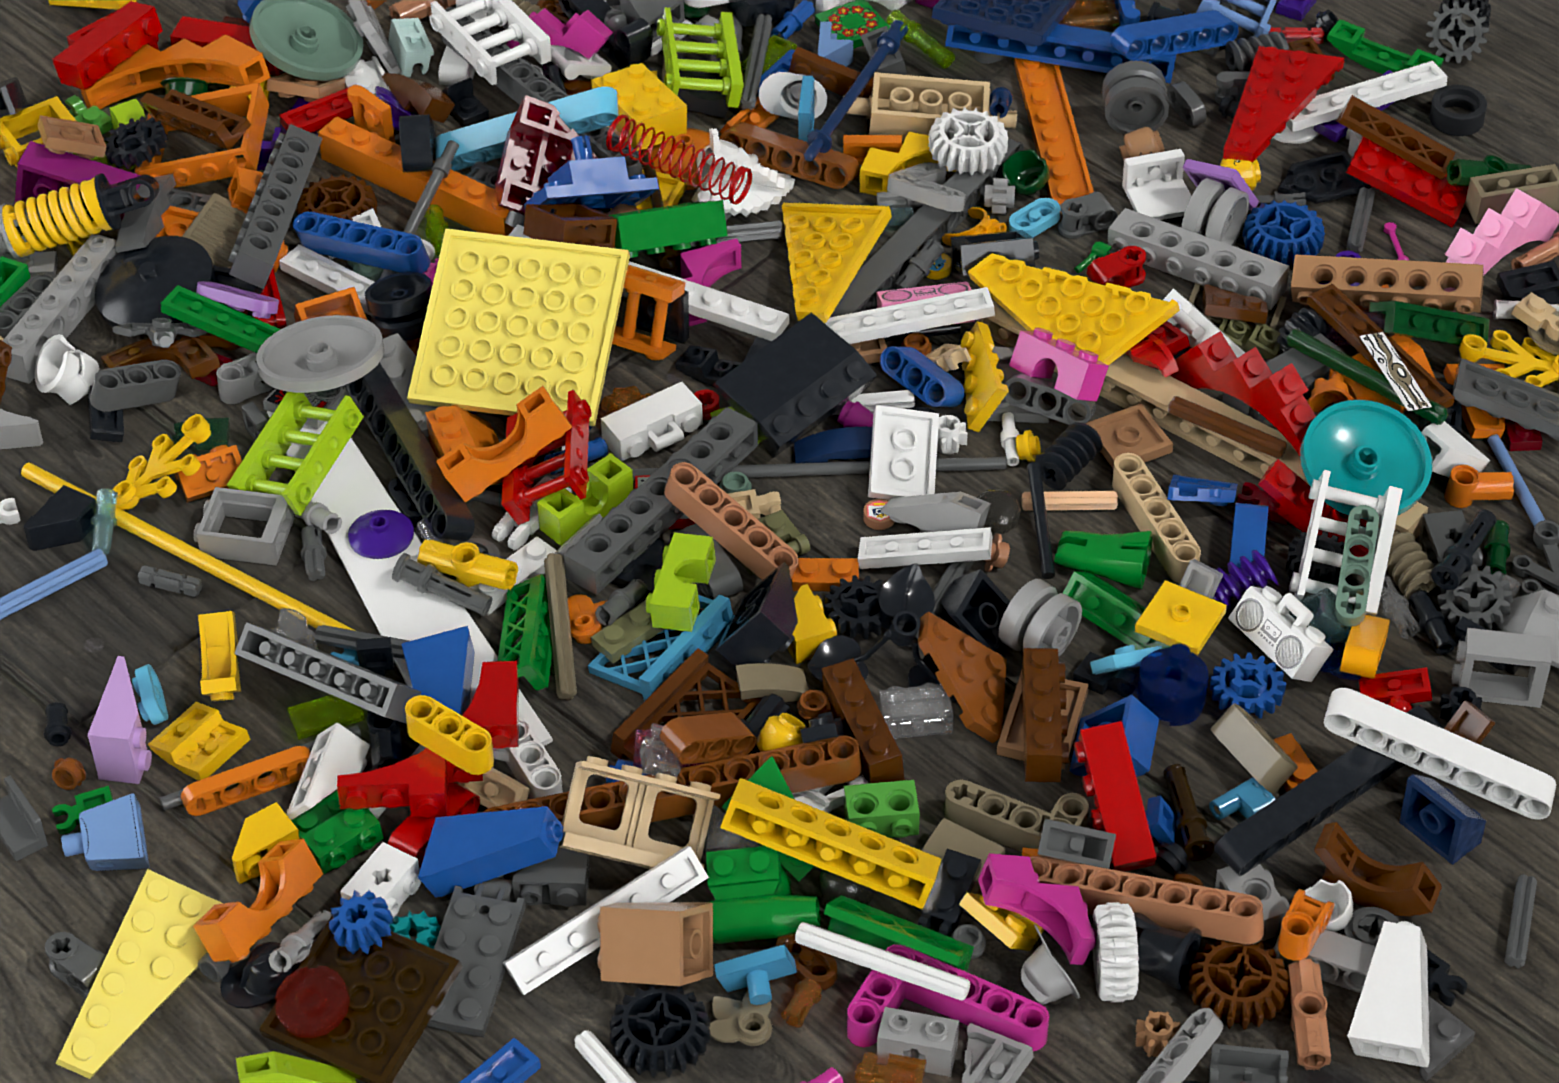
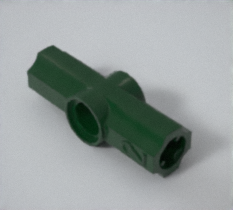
M1487 155L1483 161L1457 159L1456 161L1451 160L1446 168V179L1452 186L1469 187L1471 177L1532 167L1524 164L1506 163L1503 159L1493 155Z

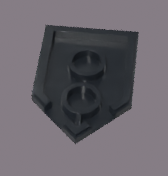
M1346 151L1291 164L1286 178L1281 182L1277 191L1282 194L1305 192L1306 201L1317 204L1358 194L1362 187L1370 189L1371 186L1346 173L1352 159Z

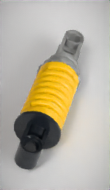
M101 173L91 180L81 181L80 185L77 183L71 184L70 189L68 187H61L59 193L56 190L49 191L48 196L43 193L39 194L37 199L29 197L26 203L24 201L15 202L14 207L9 204L0 205V257L10 252L14 258L20 260L25 256L34 254L35 251H44L47 247L53 248L58 244L63 245L68 241H76L79 237L86 238L90 234H99L102 229L105 231L120 229L122 223L121 214L151 204L159 194V184L150 175H140L111 185L106 176ZM138 184L147 186L150 190V197H141L137 193L136 186Z

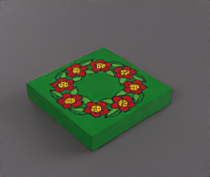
M855 0L815 14V23L819 28L820 22H832V33H837V40H852L853 49L864 45L860 35L887 26L888 29L890 27L866 0Z

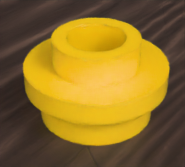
M1026 430L1023 434L1017 435L1016 448L1019 459H1027L1028 462H1034L1036 455H1039L1041 452L1038 436H1033L1031 430Z

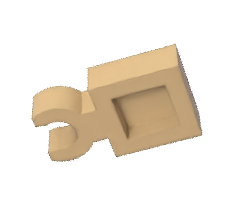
M1532 292L1515 305L1511 313L1513 316L1535 331L1542 328L1548 337L1555 341L1559 340V316L1555 315L1557 309Z
M943 344L926 355L927 358L946 372L958 369L957 364L961 362L971 361L967 349L955 344Z

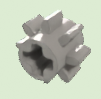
M993 178V185H985L984 207H992V214L1006 215V208H1014L1015 186H1007L1008 179Z

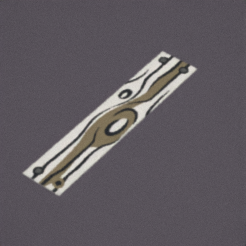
M1383 332L1359 336L1407 411L1432 407Z

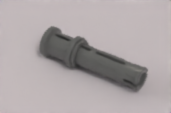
M403 553L399 557L393 569L392 580L396 582L402 580L417 587V591L420 593H428L430 591L453 603L479 613L483 617L491 607L493 600L491 596H487L439 574L435 566L431 564L425 566L412 560L411 556L407 553Z

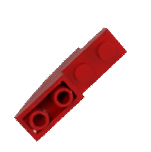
M1277 459L1270 465L1258 485L1280 503L1275 512L1302 532L1307 533L1314 499L1309 498L1311 487L1281 460ZM1324 502L1321 517L1348 523L1349 515L1335 510ZM1360 519L1359 526L1366 527L1367 522ZM1318 530L1317 535H1322V530ZM1328 532L1329 538L1336 535L1338 542L1343 541L1345 543L1346 536ZM1355 545L1350 548L1351 554L1356 557H1363L1369 553L1368 549L1362 545Z

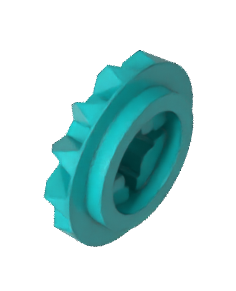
M408 910L406 916L403 917L395 915L393 923L389 925L392 932L409 939V930L411 928L416 929V942L432 949L435 947L441 929L436 917L427 916L424 910L420 914H413Z

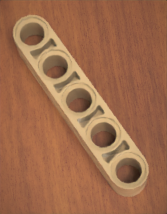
M1122 453L1114 461L1113 490L1117 492L1120 501L1140 532H1152L1153 552L1169 577L1174 582L1180 584L1190 560L1196 559L1200 561V547L1170 501L1167 500L1166 495L1143 460L1134 453Z

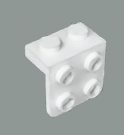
M1181 149L1124 159L1122 187L1135 212L1158 220L1184 216L1191 194L1183 181L1185 155Z

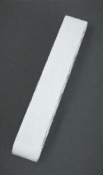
M1338 688L1331 693L1324 725L1332 733L1528 818L1544 819L1550 815L1556 790V781L1550 775L1355 690Z

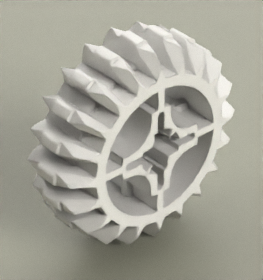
M965 107L962 111L953 108L951 113L943 112L941 118H935V122L931 125L929 131L928 147L932 154V159L938 160L941 167L947 166L948 172L957 170L960 175L963 172H969L972 176L974 172L978 171L984 174L986 169L994 170L995 165L1001 164L1008 149V135L1004 128V123L998 122L997 116L989 117L988 111L980 113L977 108L973 111H969Z
M1110 902L1104 905H1097L1092 922V928L1096 932V945L1093 949L1092 959L1096 991L1102 1001L1116 1003L1133 1000L1137 994L1139 982V956L1134 913L1129 904Z

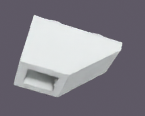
M1445 421L1442 425L1432 423L1421 432L1431 452L1432 472L1449 478L1451 470L1457 465H1468L1478 472H1482L1490 461Z

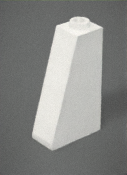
M1384 921L1348 1033V1039L1355 1055L1428 1068L1430 1057L1427 945L1419 926L1405 921L1398 923Z

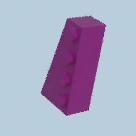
M30 141L18 162L15 202L24 201L26 203L29 197L37 199V196L43 193L48 196L49 191L56 190L59 193L61 187H68L70 189L71 184L77 183L80 185L81 181L91 180L101 173L106 176L111 185L140 175L68 152L57 154L49 151L42 144ZM125 213L121 214V219L124 218Z

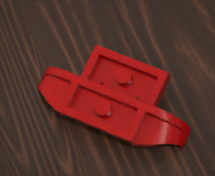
M1166 321L1125 352V354L1133 362L1151 368L1156 367L1164 377H1167L1179 371L1173 356L1190 346L1188 335Z

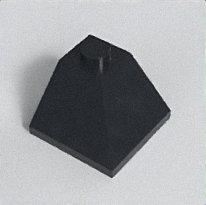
M982 569L954 579L941 601L942 605L950 617L968 636L973 637L976 641L1001 655L1006 645L999 638V626L1010 600Z

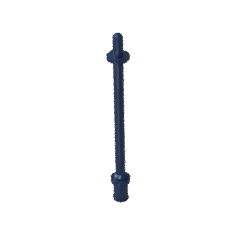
M893 21L889 29L877 39V51L821 130L815 129L808 134L807 143L809 147L804 153L806 161H813L819 152L826 153L832 148L830 136L886 56L895 54L898 51L900 41L908 32L907 25L900 31L904 24L903 21Z

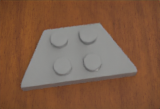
M348 0L350 4L346 8L355 21L353 24L360 36H365L368 39L366 42L372 53L379 56L389 73L401 74L402 71L371 5L367 6L366 0Z

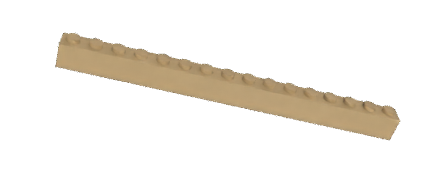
M992 299L995 316L982 318L978 321L988 324L993 341L1005 347H1015L1020 330H1027ZM1125 353L1109 365L1099 394L1100 396L1125 409L1142 404L1160 427L1262 479L1270 465L1277 460L1276 458L1168 412L1170 401L1174 396H1179L1286 441L1287 448L1285 454L1279 460L1309 484L1303 473L1300 456L1280 431L1255 420L1251 416L1200 392L1170 375L1164 377L1155 368L1133 362ZM1056 366L1054 372L1058 374V369ZM1417 502L1408 511L1398 515L1394 531L1401 533L1409 532L1416 539L1420 534L1423 514H1427L1428 507Z

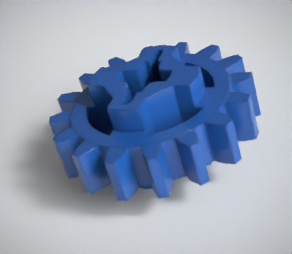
M1236 653L1233 654L1232 662L1223 658L1221 660V667L1215 666L1213 676H1211L1210 690H1213L1212 700H1220L1219 709L1221 710L1236 703L1249 714L1255 713L1259 719L1262 718L1264 710L1273 714L1275 705L1281 706L1285 694L1286 682H1283V671L1275 672L1277 665L1275 662L1268 665L1265 664V656H1260L1258 660H1254L1252 654L1247 653L1246 659H1241Z

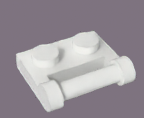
M551 45L550 62L557 65L561 69V73L569 80L577 78L578 75L594 79L611 72L612 66L597 53L590 59H587L584 55L573 49Z

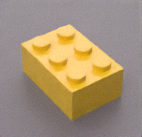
M633 64L627 68L606 73L603 76L592 79V89L611 87L617 91L619 116L624 114L629 119H635L636 126L644 123L646 130L654 127L655 136L663 131L665 133V140L671 135L676 138L679 134H687V105L644 64ZM625 118L615 128L619 133H621L625 125ZM633 121L630 122V130L626 141L632 132ZM642 125L637 129L631 144L633 148L636 147L643 132ZM650 130L646 135L641 150L648 148L653 136V130ZM663 134L658 136L653 146L662 143Z

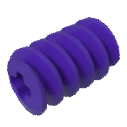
M1253 550L1252 562L1245 556H1241L1240 568L1233 562L1227 563L1228 574L1221 568L1215 569L1223 573L1213 600L1226 604V608L1230 610L1232 609L1231 598L1234 597L1239 602L1243 592L1249 587L1258 585L1264 589L1265 586H1268V579L1278 586L1277 579L1266 558L1257 550Z

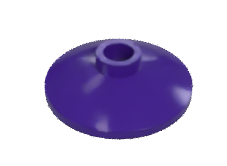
M394 510L368 512L357 518L348 532L351 548L357 554L370 559H385L396 556L407 549L414 538V528L410 519Z

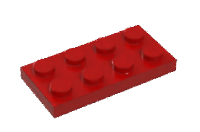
M1363 136L1346 171L1351 176L1450 227H1453L1458 220L1468 192V187L1450 185L1446 179L1447 174L1441 180Z

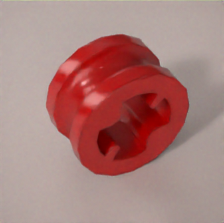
M699 390L694 395L702 403L703 420H711V412L720 409L719 395L712 390Z

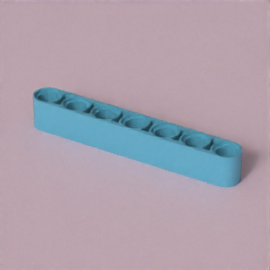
M598 87L547 102L556 107L561 113L559 117L570 130L574 129L578 135L610 126L619 116L617 91L611 87ZM517 112L438 135L435 138L436 158L441 157L449 140L459 144V148L451 162V169L454 171L473 166L478 161L487 162L501 158L508 130Z

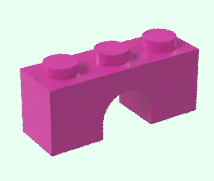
M1035 328L1034 332L1020 330L1009 364L1010 367L1030 377L1052 379L1055 367L1057 366L1058 377L1054 389L1076 400H1098L1109 365L1097 360L1099 355L1087 350L1078 351L1074 349L1076 344L1068 340L1059 338L1055 340L1052 338L1053 333L1045 329Z

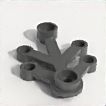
M1544 520L1535 525L1533 541L1539 549L1544 550L1550 570L1534 563L1526 555H1518L1513 559L1511 571L1518 577L1531 575L1556 588L1559 592V549L1557 547L1559 544V525L1553 521ZM1527 579L1521 584L1520 596L1541 590H1549L1542 588L1538 581Z

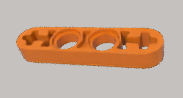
M305 746L292 747L193 782L183 789L181 800L188 814L200 816L300 780L311 752ZM273 771L270 775L264 778H258L260 775L266 772ZM239 783L235 788L225 790L228 786Z

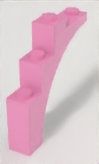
M1516 188L1501 214L1488 208L1473 234L1460 228L1445 253L1448 256L1445 263L1481 264L1484 266L1485 275L1497 262L1515 248L1532 241H1549L1559 224V213ZM1455 288L1444 289V291L1452 292L1456 290Z

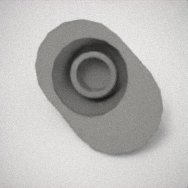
M1034 925L1042 944L1023 964L1021 980L1025 988L1039 1004L1054 1002L1070 994L1079 999L1080 995L1075 985L1051 955L1038 927Z

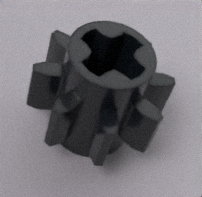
M1453 687L1450 695L1442 694L1439 717L1441 719L1446 718V722L1449 723L1464 701L1471 702L1483 711L1481 709L1483 699L1482 697H1476L1471 688Z

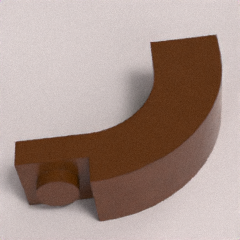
M1337 822L1325 824L1314 851L1327 866L1322 876L1326 882L1337 883L1338 880H1341L1350 890L1353 902L1364 907L1382 908L1396 916H1415L1432 913L1442 885L1424 862L1401 866L1380 863L1361 852Z

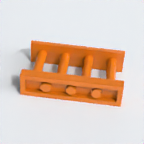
M628 265L624 288L628 292L623 328L615 327L612 344L645 354V357L651 360H663L676 351L675 344L663 341L668 303L673 302L684 294L686 282ZM640 294L651 296L656 301L651 337L635 332Z

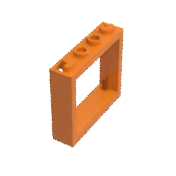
M260 83L191 96L238 116H247L251 126L243 134L240 148L161 163L164 148L159 149L161 152L160 156H154L150 163L146 160L143 161L141 167L136 165L135 173L138 175H150L152 177L173 174L176 182L174 188L233 177L237 167L257 171L269 109V102ZM175 100L174 103L180 105L179 101ZM149 113L147 120L151 118V115ZM161 123L166 134H168V131L178 130ZM237 155H244L242 158L236 157Z

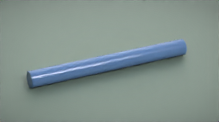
M1491 435L1487 442L1503 471L1512 472L1514 479L1513 489L1535 528V525L1540 521H1544L1545 518L1499 435Z

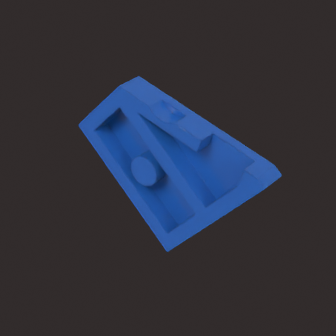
M1173 475L1167 500L1201 501L1217 506H1227L1228 503L1235 502L1238 484Z

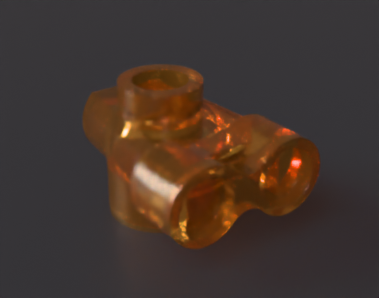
M634 385L625 388L617 387L613 389L611 395L605 396L602 399L601 407L602 410L606 411L605 416L652 394H641Z

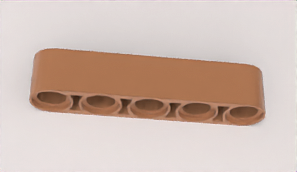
M686 462L673 466L664 493L674 506L713 537L760 579H765L783 562L789 566L792 579L799 558L789 545L695 466Z

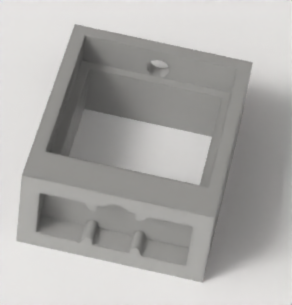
M215 487L211 499L205 501L201 523H197L195 526L194 541L198 542L199 550L214 558L277 566L294 521V513L281 495ZM225 516L267 521L261 538L218 533Z
M1467 628L1465 642H1458L1456 661L1460 662V664L1453 665L1452 684H1457L1458 687L1471 688L1476 697H1482L1483 702L1541 708L1551 667V637ZM1474 660L1530 666L1528 677L1475 672L1472 669Z

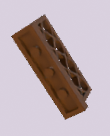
M697 648L613 733L610 752L619 759L626 755L634 762L652 765V769L659 770L660 773L666 772L664 763L680 761L673 754L662 753L659 736V725L662 722H669L677 717L728 712L735 713L739 719L747 720L761 699H743L748 704L744 709L729 710L728 698L741 699L738 683L709 664V655ZM708 676L719 684L720 690L702 691L701 682ZM721 699L723 710L705 711L703 700ZM685 700H698L699 711L681 712L680 703ZM641 741H644V743H656L658 754L644 755L636 749V746ZM695 763V764H690V765H689V764H683V767L685 768V767L700 765V764H704V763Z

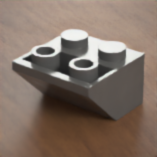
M620 0V10L624 12L627 24L638 18H644L649 23L653 31L652 44L661 38V36H657L658 19H663L665 7L671 9L672 23H682L685 21L684 0Z

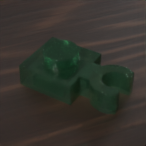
M205 418L210 424L211 435L203 443L197 444L193 442L192 444H195L196 450H211L220 445L228 446L230 434L229 418ZM184 422L174 424L175 435L172 437L174 445L185 436L181 431Z

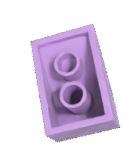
M118 656L90 727L88 739L99 780L140 784L144 771H148L150 768L152 755L151 751L147 750L146 729L141 726L125 657Z

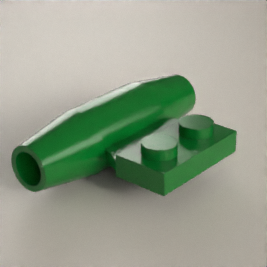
M767 846L706 852L707 875L709 877L707 878V884L715 898L714 901H710V903H713L714 944L778 938L796 933L800 923L803 922L816 927L820 926V907L817 897L776 894L780 884H782L779 851Z

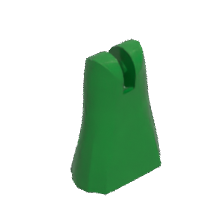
M1063 531L1054 562L1064 567L1097 574L1142 590L1151 559L1153 535L1151 531L1121 534Z

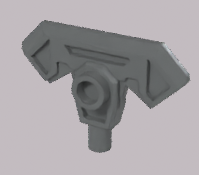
M154 318L152 323H125L113 327L114 333L128 337L147 334L153 346L168 348L175 341L177 334L197 337L207 333L187 323H171V320L167 318Z

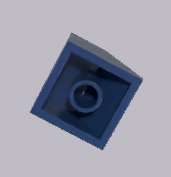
M1414 774L1408 778L1399 823L1449 863L1455 864L1481 843L1486 820L1476 810L1469 808L1455 797L1448 788L1441 786L1434 779Z

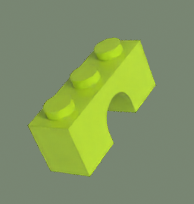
M608 454L587 468L589 482L587 483L586 498L580 500L577 495H573L565 488L537 502L540 530L560 546L570 539L594 515L600 513L603 518L608 515L610 510L621 504L634 489L632 469L613 454Z
M683 533L673 534L670 546L666 545L663 551L662 569H657L655 573V589L653 593L648 594L646 600V612L651 613L652 627L692 632L700 604L697 584L691 583L708 584L716 561L713 537Z

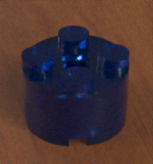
M1174 644L1170 648L1156 650L1141 660L1137 699L1153 712L1159 720L1170 722L1169 726L1189 724L1201 715L1205 705L1209 679L1207 666L1199 656L1190 652L1189 647L1183 644Z

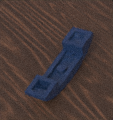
M873 427L838 428L802 438L794 442L795 463L828 462V459L871 458Z

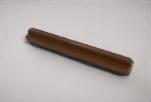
M1174 396L1168 405V412L1276 459H1281L1286 452V441L1179 396Z

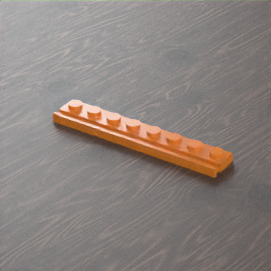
M1015 58L1014 66L1037 154L1040 158L1045 159L1049 167V180L1046 183L1049 198L1056 200L1061 207L1063 201L1067 199L1078 198L1094 192L1059 65Z

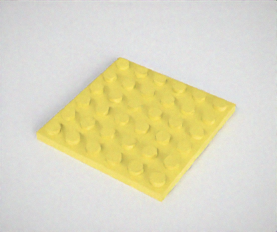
M445 229L407 399L409 403L436 407L457 405L468 411L512 416L518 413L516 404L542 386L545 387L560 409L565 411L567 410L568 391L574 389L580 399L586 400L592 413V416L589 418V426H595L630 258L629 250Z

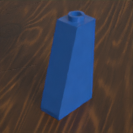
M468 626L401 643L412 687L421 691V695L429 696L458 714L463 715L469 707L475 655Z
M547 806L436 817L418 878L435 897H442L453 893L455 886L465 889L556 857L559 842L563 838L564 826Z

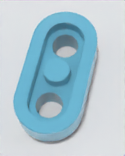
M1040 198L1010 216L1009 231L1023 230L1031 237L1037 236L1060 220V204L1051 198Z
M150 664L135 669L136 677L132 678V683L135 691L141 697V702L137 703L142 718L146 722L150 720L154 725L168 720L163 690L154 669Z

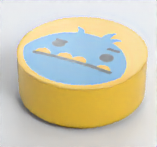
M945 253L941 254L929 269L930 274L927 278L939 280L949 276L952 265L951 258Z

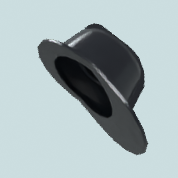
M262 943L250 952L248 959L231 967L223 977L220 985L222 997L228 1004L236 1008L246 1009L277 999L281 996L302 962L295 963L287 972H284V969L281 973L277 972L270 966L269 957L274 950L280 947L281 943Z

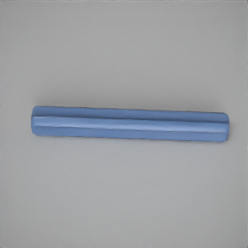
M95 549L1 597L0 620L106 567L108 564L106 555L101 549Z

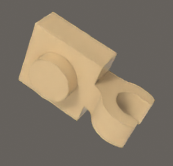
M755 489L728 493L729 496L757 519H760V514L767 516L781 510L779 492H769L760 496L756 495Z

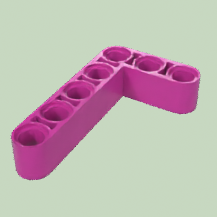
M892 945L885 951L968 979L970 981V989L965 1000L961 1001L872 969L847 1010L848 1039L859 1047H870L877 1042L885 1007L899 1009L905 998L951 1019L959 1020V1022L967 1026L972 1023L1033 1048V1051L1042 1049L1048 1037L1049 1014L1047 1009L1041 1004L904 945Z

